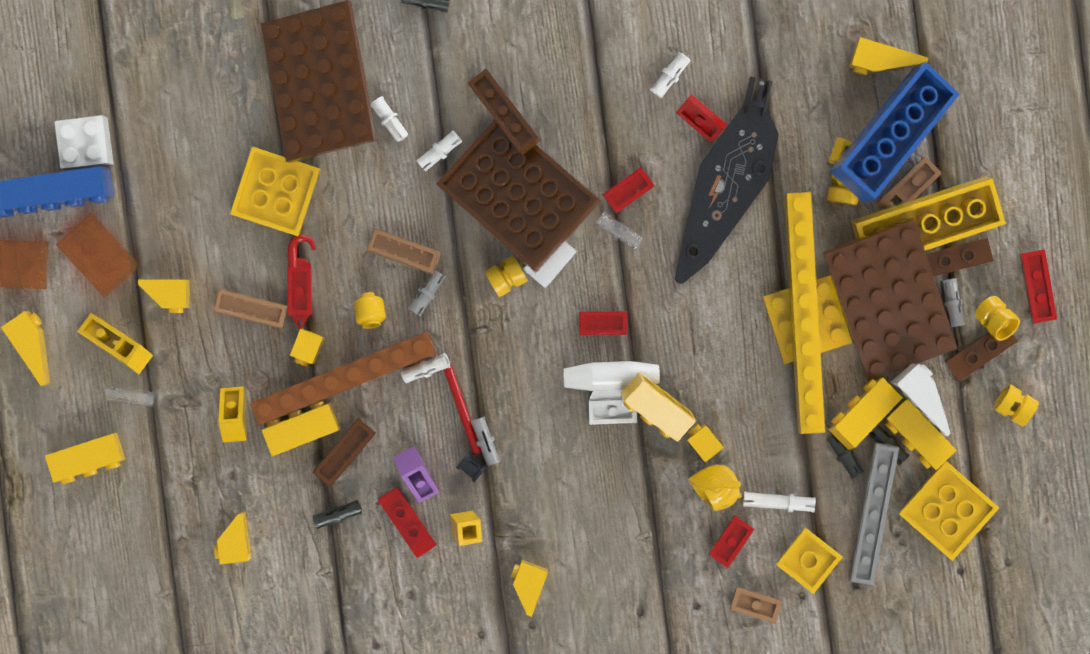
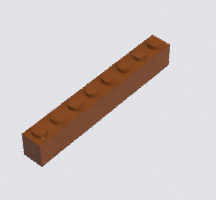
M425 332L250 403V406L259 426L435 355L437 351L429 332Z

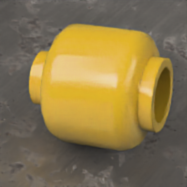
M373 292L362 293L360 295L361 298L355 300L353 305L355 321L362 325L364 329L377 328L381 326V322L386 318L384 300L379 296H375Z

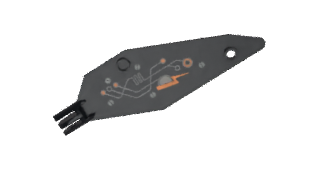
M750 76L743 106L699 166L675 273V281L679 284L686 282L709 263L769 181L779 133L767 111L773 81L768 80L764 89V79L758 78L754 89L755 77ZM691 247L696 248V254L693 256L689 254Z

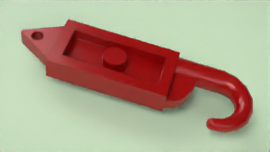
M304 234L293 237L287 249L288 315H291L299 330L304 327L309 316L313 315L312 267L307 260L297 258V245L302 241H306L310 244L313 251L316 250V245L311 237Z

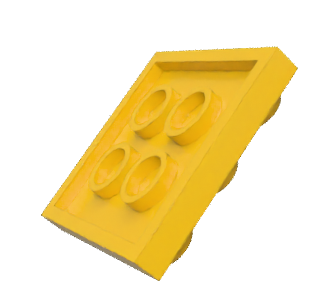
M252 147L230 214L298 236L300 235L321 169L298 161L289 163L286 162L283 156Z
M831 276L816 279L820 353L851 344L852 340ZM788 288L762 296L783 364L794 362L790 292Z
M945 461L911 497L898 514L953 561L996 513L999 507L950 463Z

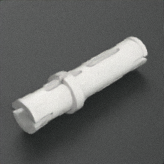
M744 491L743 507L784 509L792 513L793 510L815 512V497H799L791 493L787 496Z

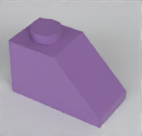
M415 446L393 457L401 477L418 503L440 493Z

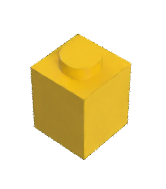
M300 329L290 356L295 357L294 362L303 366H308V363L315 364L325 337L305 329Z
M697 424L687 432L690 435L686 438L704 462H707L724 448L705 424L702 426Z
M473 510L450 514L452 537L459 546L482 542L480 519Z

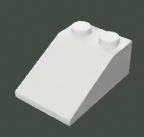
M910 364L890 384L904 398H907L942 435L948 436L951 432L935 381L931 378L932 372L923 364Z

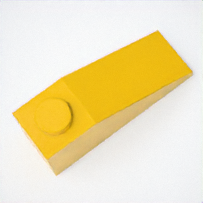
M860 37L856 41L849 67L854 69V73L867 76L868 73L874 74L915 67L928 62L929 58Z
M24 311L1 328L39 384L47 386L50 384L44 332L40 326L42 322L36 313Z
M90 313L77 331L137 374L141 373L153 356L139 343L93 313Z

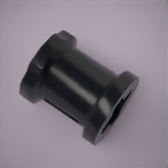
M468 452L456 468L463 470L472 478L471 481L474 483L487 466L485 464L481 465L472 457V453Z

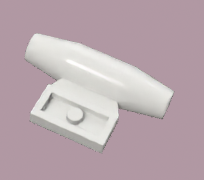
M619 361L594 362L564 368V388L592 391L588 400L590 425L637 423V411L631 412L623 405L624 400L621 392L631 383L638 372L653 383L659 384V365Z

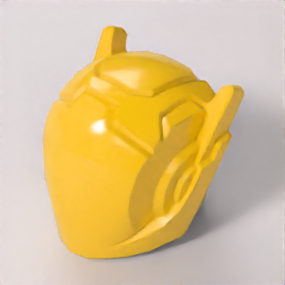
M711 465L701 469L687 479L694 491L702 500L707 502L712 511L730 507L737 499L742 498V493L740 492L741 483L734 472L727 466Z

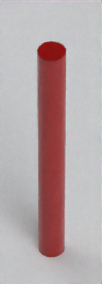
M450 363V367L443 370L472 453L475 455L482 451L480 446L477 447L476 442L478 440L452 364Z

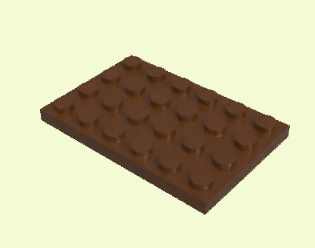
M346 0L261 23L286 162L291 163L377 141L351 1Z
M495 119L436 183L535 273L538 272L601 202L598 197L537 145L522 155Z
M913 218L822 252L868 382L871 379L877 380L903 370L912 363L918 364L957 349L916 222Z

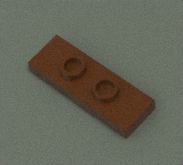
M988 238L926 254L933 276L994 261Z
M987 332L944 363L959 382L1018 341L1013 334L1005 340L998 341Z
M357 418L312 473L331 487L374 437L376 432L360 418Z

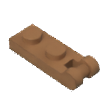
M924 156L877 204L885 209L896 206L891 201L894 196L901 201L899 204L915 200L942 173Z

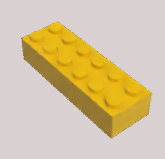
M987 176L850 220L855 238L859 239L913 218L925 251L1006 224L993 178Z

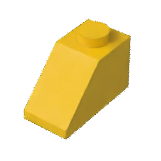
M138 280V285L161 308H169V313H183V308H190V280Z
M244 386L220 388L218 424L223 442L247 440V411Z
M240 512L217 540V545H214L215 559H219L220 564L245 562L251 559L246 512Z
M521 560L520 565L515 564L511 577L514 578L513 586L526 614L532 617L547 577L548 569Z

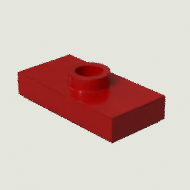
M640 167L602 195L615 214H617L652 189L654 184L642 167Z
M627 311L579 312V335H627Z

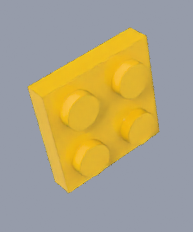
M804 527L775 564L814 594L843 557Z

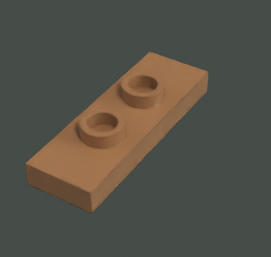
M376 228L367 247L368 252L431 275L434 274L442 254L437 250Z
M218 289L213 312L283 329L288 305Z

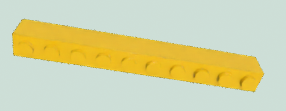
M811 192L787 193L784 195L797 428L800 434L825 433Z

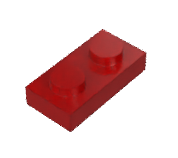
M692 94L676 112L678 116L710 143H713L727 126L723 120Z
M734 515L708 555L729 568L755 529Z

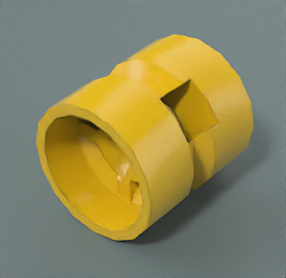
M831 174L830 181L833 183V186L829 187L827 201L857 206L858 198Z
M514 255L504 259L501 266L494 265L484 271L499 298L509 293L512 286L519 287L528 282Z
M997 296L985 299L975 311V318L998 341L1009 338L1020 325L1019 317L1012 310L1006 309V304Z
M1008 384L997 398L993 410L1005 417L1010 415L1011 421L1024 427L1036 412L1039 401L1027 394L1022 396L1021 390Z

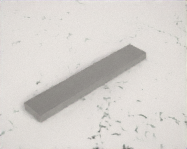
M876 442L874 444L849 577L850 582L874 585L898 458V446Z

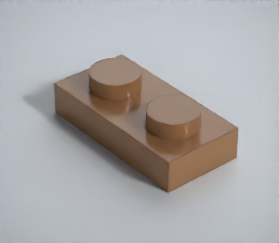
M736 586L729 609L776 624L783 601Z

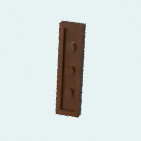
M486 68L468 82V85L522 155L541 141Z

